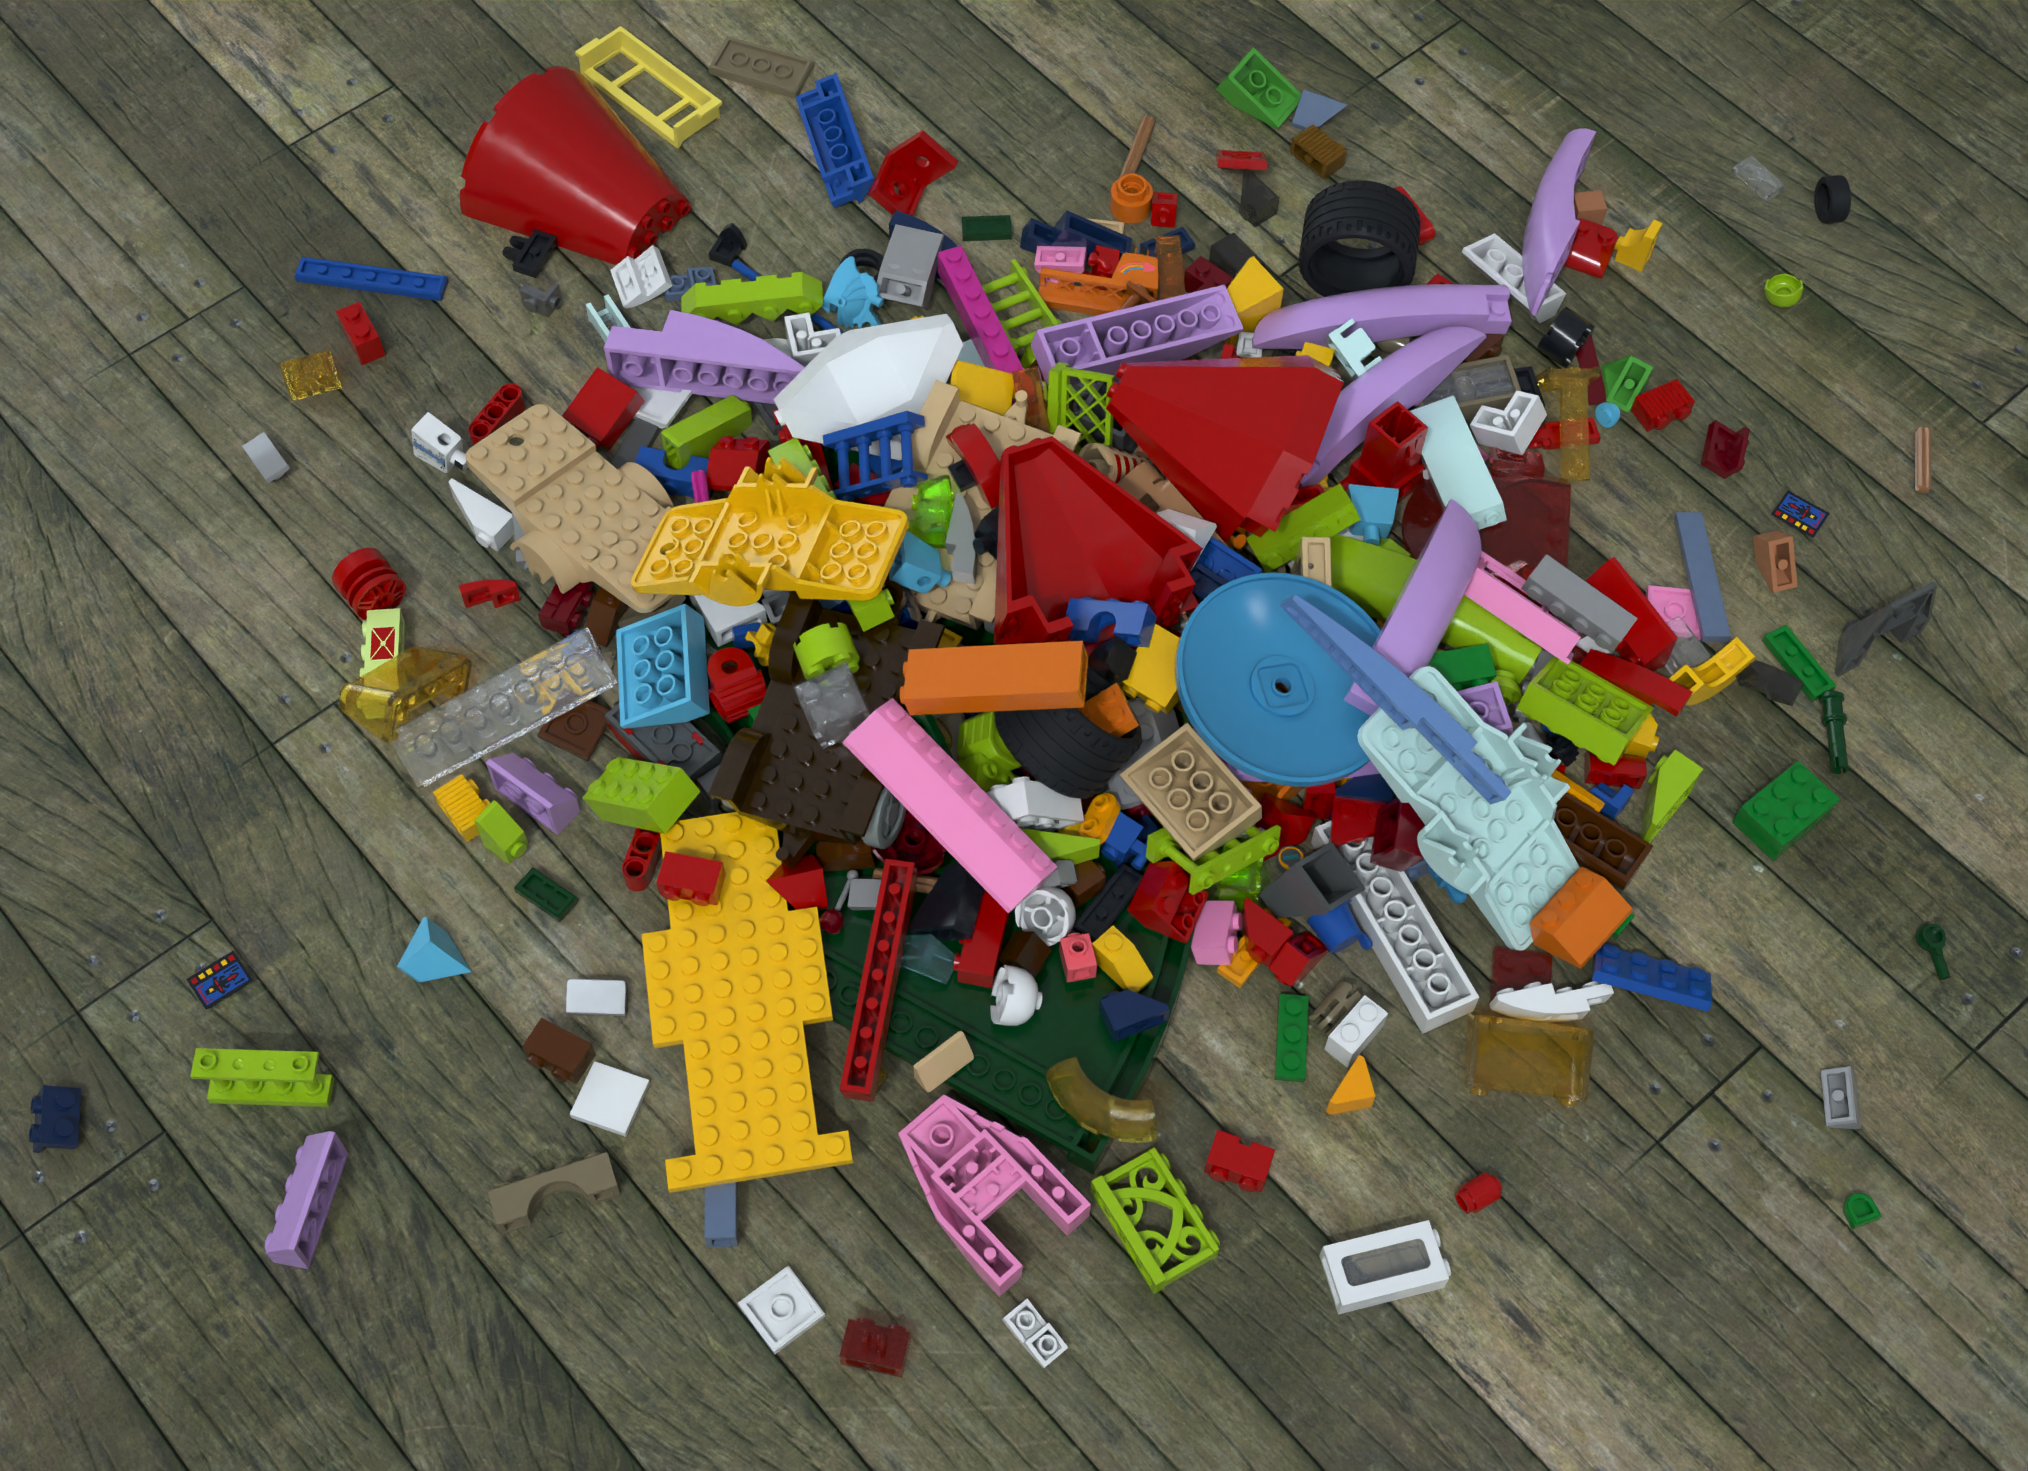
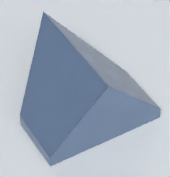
M1303 90L1292 126L1305 130L1312 124L1315 127H1319L1345 108L1347 104L1310 90Z

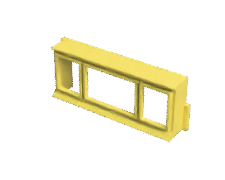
M621 26L602 39L595 38L575 51V55L579 57L581 74L595 87L677 149L680 148L682 142L714 119H720L719 107L722 106L720 99ZM619 53H622L637 64L613 82H610L595 70ZM643 71H646L681 97L682 100L659 116H655L622 91L620 87ZM689 105L697 109L673 125V128L665 123Z

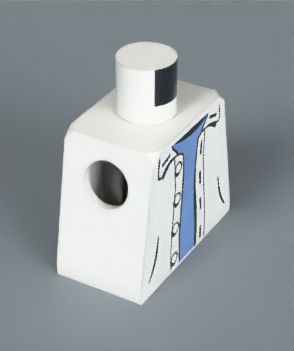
M427 412L411 429L414 455L444 473L450 472L454 466L462 471L467 470L468 465L466 463V454L463 452L462 438Z

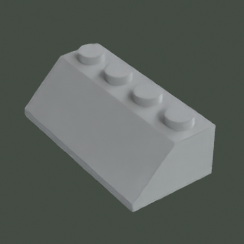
M1547 554L1521 588L1531 599L1541 602L1554 615L1562 617L1572 624L1575 630L1586 634L1599 647L1607 649L1611 653L1638 619Z

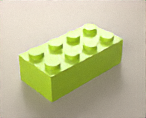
M616 757V759L607 764L604 773L590 784L588 791L582 799L602 821L666 834L701 791L680 767Z

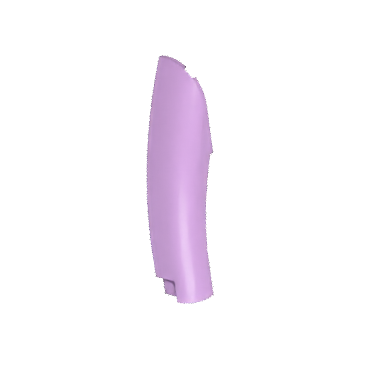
M1425 284L1374 288L1321 297L1278 308L1268 313L1260 320L1255 329L1252 348L1303 349L1305 342L1329 348L1325 342L1326 337L1352 318L1355 324L1341 334L1343 338L1348 337L1359 328L1365 331L1372 342L1425 335L1433 330L1451 326L1469 327L1484 334H1506L1512 322L1508 306L1510 291L1506 285Z
M1450 499L1372 646V649L1408 678L1418 668L1429 665L1480 560L1481 539L1478 528L1469 513L1454 500ZM1353 681L1343 700L1371 716L1379 706Z

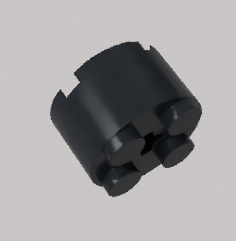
M1566 307L1553 321L1547 334H1544L1537 349L1561 366L1567 368L1574 359L1576 352H1580L1588 341L1587 338L1596 326Z

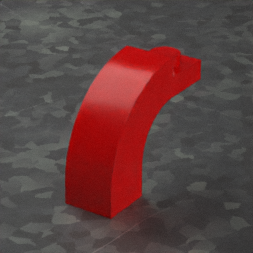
M974 423L971 425H960L954 428L952 433L946 435V439L967 466L983 501L991 509H994L999 505L1000 462L985 436Z

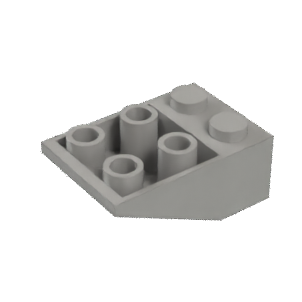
M895 224L878 274L879 296L884 298V300L928 309L938 267V252H941L944 235Z

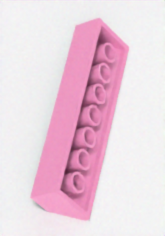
M893 698L877 708L843 741V744L1007 913L1011 912L1041 887L1058 867Z

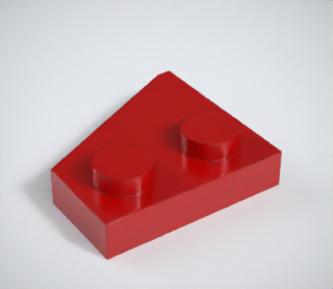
M1334 796L1332 801L1330 842L1338 849L1341 845L1350 842L1356 844L1365 841L1369 837H1374L1378 809L1388 803Z

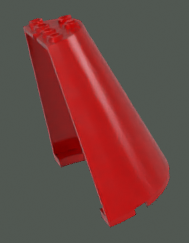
M564 66L548 67L546 72L541 75L532 73L513 86L494 106L496 114L489 123L485 120L483 121L474 137L461 176L466 180L465 188L460 190V207L462 214L528 237L531 236L534 229L557 236V246L614 265L620 263L627 256L636 259L657 242L658 233L664 234L670 231L673 225L682 217H685L691 210V205L685 195L592 83L583 74Z

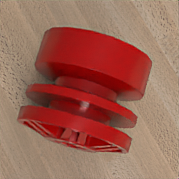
M367 547L352 552L341 560L333 571L332 582L334 587L347 600L348 605L362 620H367V610L395 609L404 598L406 592L404 581L390 567L389 562L376 548Z

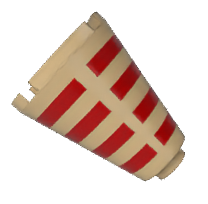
M1089 443L1079 453L1082 459L1116 484L1137 465L1148 461L1145 457L1100 443Z

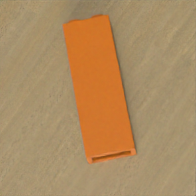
M1083 641L909 649L908 660L903 663L905 684L900 688V701L902 704H905L910 715L1084 708L1088 654Z

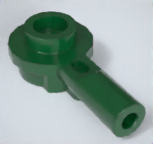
M1936 924L1921 926L1916 933L1918 945L1923 950L1930 952L1939 980L1950 978L1951 976L1942 950L1946 945L1944 930Z

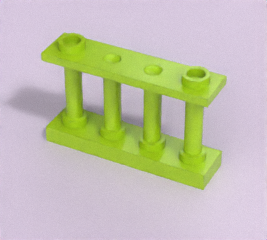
M1016 259L1011 260L1009 275L984 284L982 288L985 294H989L1015 283L1020 290L1017 294L994 303L990 302L995 313L1027 301L1032 310L1008 320H999L1017 355V352L1020 350L1019 348L1032 343L1036 331L1015 339L1014 337L1011 338L1008 330L1037 318L1043 324V328L1062 323L1053 316L1029 280L1026 269L1023 266L1021 267Z
M1253 825L1244 832L1251 839L1241 843L1234 838L1224 844L1230 850L1221 855L1215 850L1207 853L1204 857L1209 861L1200 866L1179 851L1182 848L1163 827L1148 835L1146 858L1152 863L1165 857L1175 861L1191 874L1189 893L1194 895L1203 889H1208L1216 882L1257 860L1273 854L1278 850L1281 827L1275 825L1262 832Z
M196 1048L190 1075L191 1079L210 1080L207 1100L212 1104L330 1107L334 1077L331 1074H316L319 1052Z

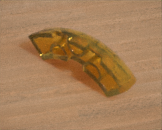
M1077 1057L1059 1062L1047 1071L1046 1079L1055 1099L1061 1108L1065 1109L1085 1129L1097 1135L1103 1134L1108 1137L1117 1138L1120 1142L1141 1143L1158 1139L1157 1122L1152 1099L1126 1100L1102 1091L1084 1074Z

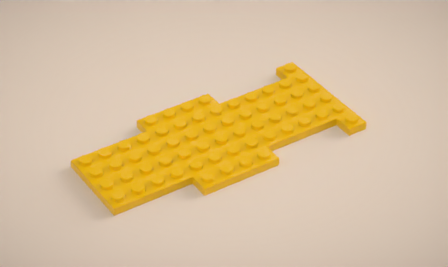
M737 812L676 821L666 834L660 833L663 858L665 851L720 861L723 862L726 875L717 906L711 904L699 906L685 899H679L678 901L668 900L671 929L642 934L654 1048L684 1044L696 1155L665 1160L669 1192L852 1164L853 1159L848 1130L818 1135L804 1025L832 1021L833 1015L817 907L788 911L787 900L766 882L782 864V861L776 857V852L780 848L778 830L739 815Z

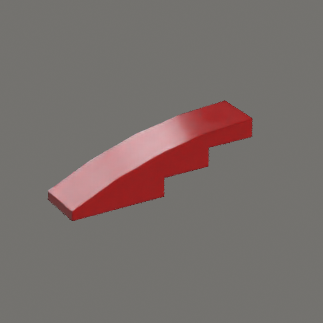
M1590 649L1580 663V666L1650 706L1654 703L1676 717L1693 693L1687 688L1647 668Z

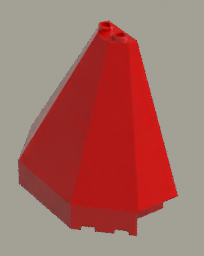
M1308 355L1121 362L1115 374L1119 379L1117 383H1112L1106 395L1110 398L1106 409L1201 517L1206 521L1216 523L1217 528L1215 532L1226 542L1238 527L1258 537H1262L1268 529L1276 532L1284 510L1289 509L1299 491L1298 487L1305 474L1308 475L1314 464L1344 382L1340 380L1341 377L1337 374L1336 370Z
M1053 436L1044 439L1036 438L1021 446H1010L1003 451L1000 463L994 644L1071 641L1068 636L1074 625L1069 616L1065 617L1070 598L1081 599V597H1091L1100 601L1116 599L1126 603H1132L1133 601L1145 602L1157 616L1155 624L1168 630L1180 622L1178 616L1191 611L1194 612L1199 605L1192 593L1196 583L1191 577L1190 571L1203 548ZM1116 624L1104 627L1099 634L1097 643L1083 642L1088 654V665L1090 667L1135 652L1138 647L1122 645L1114 634Z

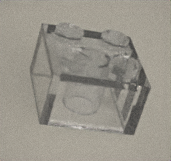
M847 662L794 687L812 733L823 749L847 738L871 715L857 679Z

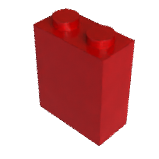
M597 367L562 417L591 440L597 449L602 446L610 451L645 401L636 390Z

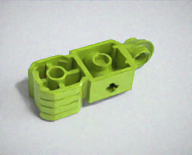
M983 712L961 722L957 744L959 761L956 763L985 793L989 792L992 786L1012 784V780L1019 777L1012 773V770L1022 766L1009 752L999 736L994 712Z

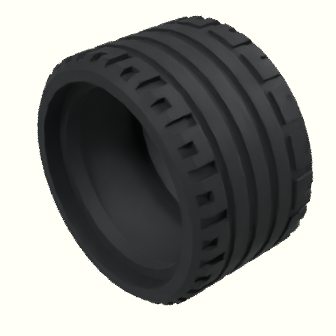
M1346 181L1323 189L1315 195V198H1312L1305 212L1298 259L1299 271L1304 281L1314 291L1324 297L1374 288L1409 285L1415 275L1421 225L1420 215L1417 212V208L1413 205L1414 203L1400 191L1373 181ZM1348 238L1367 239L1380 243L1384 247L1373 249L1352 248L1342 245L1335 240Z
M1089 665L1087 668L1085 702L1112 686L1107 679ZM1077 708L994 711L995 724L999 736L1013 757L1042 784L1070 798L1087 799L1092 797L1134 755L1142 744L1140 724L1123 736L1116 737L1095 725ZM1133 712V714H1134V716H1135V718H1136V720H1137V722H1138V724H1139V721H1138V719H1137L1135 713Z

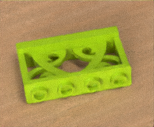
M1155 1147L1112 1172L1092 1180L1090 1187L1091 1194L1153 1294L1163 1290L1168 1284L1208 1261L1217 1258L1218 1246H1220L1213 1230H1207L1203 1224V1215L1196 1204L1191 1205L1185 1196L1187 1191L1179 1178L1175 1179L1169 1171L1171 1166L1168 1159L1163 1153L1159 1154ZM1144 1168L1153 1170L1157 1175V1182L1150 1183L1146 1175L1143 1179V1188L1137 1187L1135 1178L1138 1171ZM1129 1176L1130 1188L1111 1191L1110 1186ZM1163 1187H1165V1189L1167 1190L1168 1194H1166V1193H1164V1192H1161V1190L1163 1189ZM1131 1200H1135L1136 1213L1133 1215L1126 1214L1124 1207L1131 1206L1133 1208ZM1142 1201L1157 1203L1172 1210V1226L1167 1239L1158 1232L1150 1230L1137 1232L1134 1228L1142 1217ZM1184 1217L1189 1226L1182 1228ZM1194 1236L1200 1242V1250L1195 1255H1185L1176 1249L1177 1243L1183 1248H1192L1186 1242V1238ZM1148 1239H1155L1163 1245V1248L1161 1249L1155 1243V1249L1150 1250L1146 1247V1241ZM1171 1255L1183 1262L1164 1274L1161 1271V1268Z

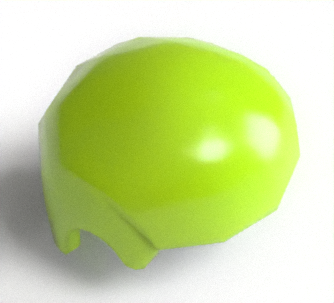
M1788 274L1775 275L1771 279L1766 280L1764 288L1765 297L1773 306L1789 308L1801 299L1803 281Z

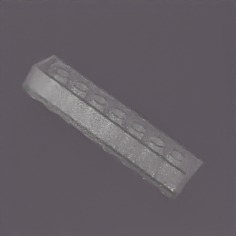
M586 627L391 730L388 734L399 758L418 789L421 790L618 685V681L598 641L589 628Z

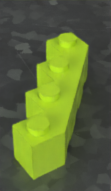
M803 272L792 273V277L777 278V274L758 276L756 281L742 282L741 278L721 280V285L707 286L706 282L695 283L681 296V312L712 320L719 317L737 326L751 313L773 322L787 309L798 314L809 313L811 316L823 306L822 281Z

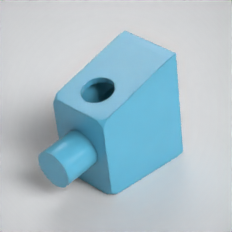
M1349 484L1346 493L1361 518L1360 521L1349 526V531L1352 535L1363 536V542L1378 546L1380 538L1388 537L1393 525L1399 489Z
M907 531L889 571V580L923 594L928 593L935 584L943 588L946 587L950 582L951 573L941 568L938 550Z

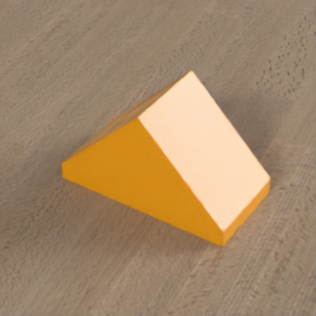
M1360 1054L1330 1099L1326 1110L1328 1114L1334 1115L1372 1107L1376 1096L1365 1058Z

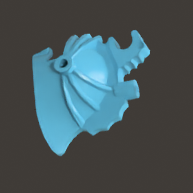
M850 256L835 271L823 298L822 308L828 313L831 310L836 312L838 308L837 325H843L844 328L849 326L854 328L855 324L862 328L865 327L867 322L871 326H877L882 324L880 319H878V315H875L873 311V305L880 308L884 298L879 296V284L876 283L874 277L870 276L867 272L860 273L857 269L855 258Z

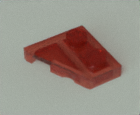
M1494 947L1492 952L1490 1002L1495 998L1498 991L1506 988H1513L1514 991L1524 989V986L1534 982H1541V985L1550 984L1552 978V955Z

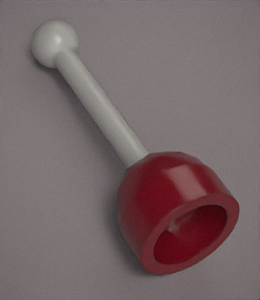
M850 870L847 873L848 880L835 909L826 910L819 920L822 930L831 934L840 933L844 924V917L840 910L850 890L851 879H858L859 875L856 870Z

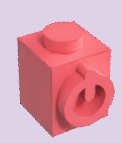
M1071 933L1061 938L1059 953L1067 983L1095 978L1097 963L1089 933L1082 935L1080 933Z

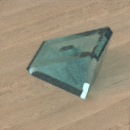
M932 934L907 935L900 966L947 985L953 972L955 954Z

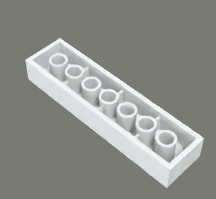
M1331 821L1315 827L1311 841L1315 851L1330 842ZM1369 837L1365 841L1356 844L1350 842L1341 845L1337 850L1366 888L1351 899L1352 902L1349 908L1362 931L1372 940V948L1422 1034L1473 1012L1479 996L1405 872L1395 871L1370 863L1374 837Z

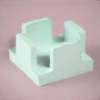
M1352 318L1331 332L1326 337L1325 342L1329 348L1335 349L1334 355L1354 381L1380 362L1382 358L1378 356L1368 365L1363 366L1361 361L1371 354L1375 349V345L1362 328L1357 329L1346 338L1341 336L1343 332L1355 324Z

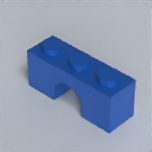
M640 446L635 463L647 469L660 482L667 494L684 495L694 499L691 474L693 471L703 470L706 475L709 459L691 456L686 467L680 470H672L668 468L665 450ZM708 490L710 500L714 490Z
M1081 597V599L1070 598L1065 617L1069 616L1074 625L1068 636L1071 641L1097 643L1102 629L1110 624H1116L1114 634L1122 645L1149 647L1157 619L1155 613L1145 602L1133 601L1132 603H1126L1116 599L1100 601L1091 597Z

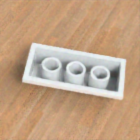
M1495 233L1463 248L1462 254L1467 262L1493 285H1506L1510 291L1509 298L1528 313L1532 319L1540 324L1556 315L1566 293L1554 283L1537 315H1531L1524 287L1522 256Z

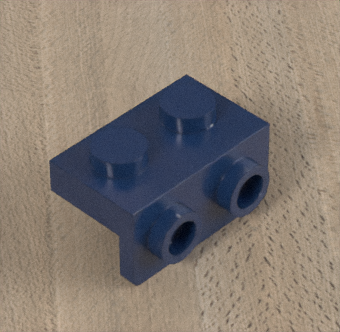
M43 1085L37 1096L34 1095L32 1097L30 1112L35 1114V1122L30 1126L29 1142H33L34 1153H40L43 1147L76 1149L79 1139L81 1088Z

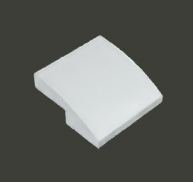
M653 245L636 259L627 256L610 270L622 305L626 309L643 304L672 287L660 250Z

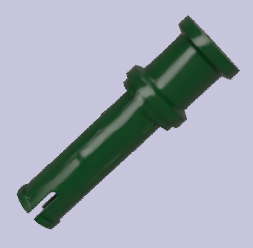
M1829 691L1819 696V703L1823 706L1821 722L1827 728L1831 772L1841 774V768H1843V772L1847 773L1850 769L1844 734V725L1847 721V716L1843 713L1842 702L1845 700L1844 694L1838 691Z

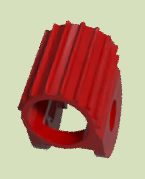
M723 648L710 657L707 670L711 689L708 690V694L715 709L728 724L748 716V709L761 704L767 691L761 670H756L750 656L739 648ZM728 662H733L737 664L723 667V665Z

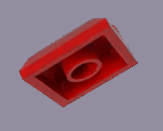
M1577 219L1580 223L1564 266L1602 279L1614 252L1616 242L1619 239L1618 235L1609 227L1585 219Z

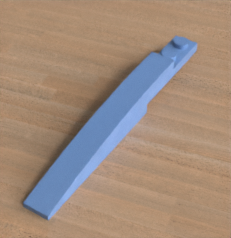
M1297 595L1288 598L1279 605L1402 730L1414 726L1490 805L1506 800L1511 791L1505 785L1504 780L1485 765L1482 757L1471 751L1478 742L1418 685L1357 636Z

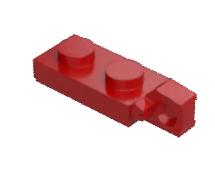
M1593 417L1544 423V426L1539 427L1527 448L1536 449L1543 447V449L1548 450L1599 444L1601 437Z

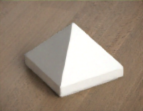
M1239 333L1236 352L1241 358L1262 356V349L1252 348L1254 333Z

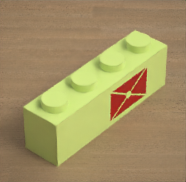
M400 608L367 610V621L362 623V632L364 638L366 637V643L361 645V656L365 664L364 668H360L361 684H363V691L359 692L360 708L365 709L368 718L402 716L405 620Z

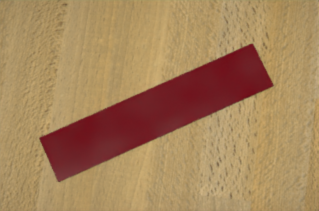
M1590 334L1587 338L1588 341L1580 352H1576L1588 404L1599 405L1607 402L1592 335Z

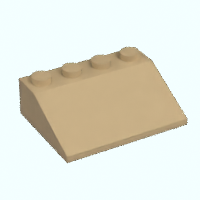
M1188 723L1120 774L1121 779L1193 861L1240 836L1262 819V806Z

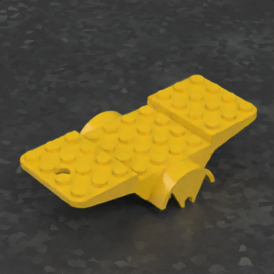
M768 457L765 463L764 474L760 473L758 475L751 467L744 468L728 498L680 505L668 510L652 536L631 578L630 584L637 593L702 594L713 601L729 606H748L754 604L760 599L764 590L796 591L800 599L872 600L882 590L909 527V520L906 514L898 509L835 500L813 485L817 478V467H812L806 477L784 457L779 462L781 465H776L773 463L772 458Z

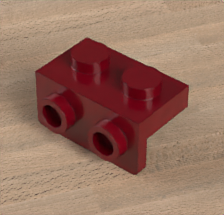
M1717 420L1710 423L1701 465L1724 479L1734 473H1738L1745 464L1744 457L1749 444L1750 429L1743 427L1735 432Z

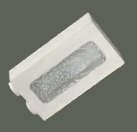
M1429 1220L1323 1246L1319 1257L1338 1314L1445 1287L1449 1276H1451V1270L1447 1259L1442 1258L1438 1248L1441 1246L1440 1237L1437 1230L1431 1228Z

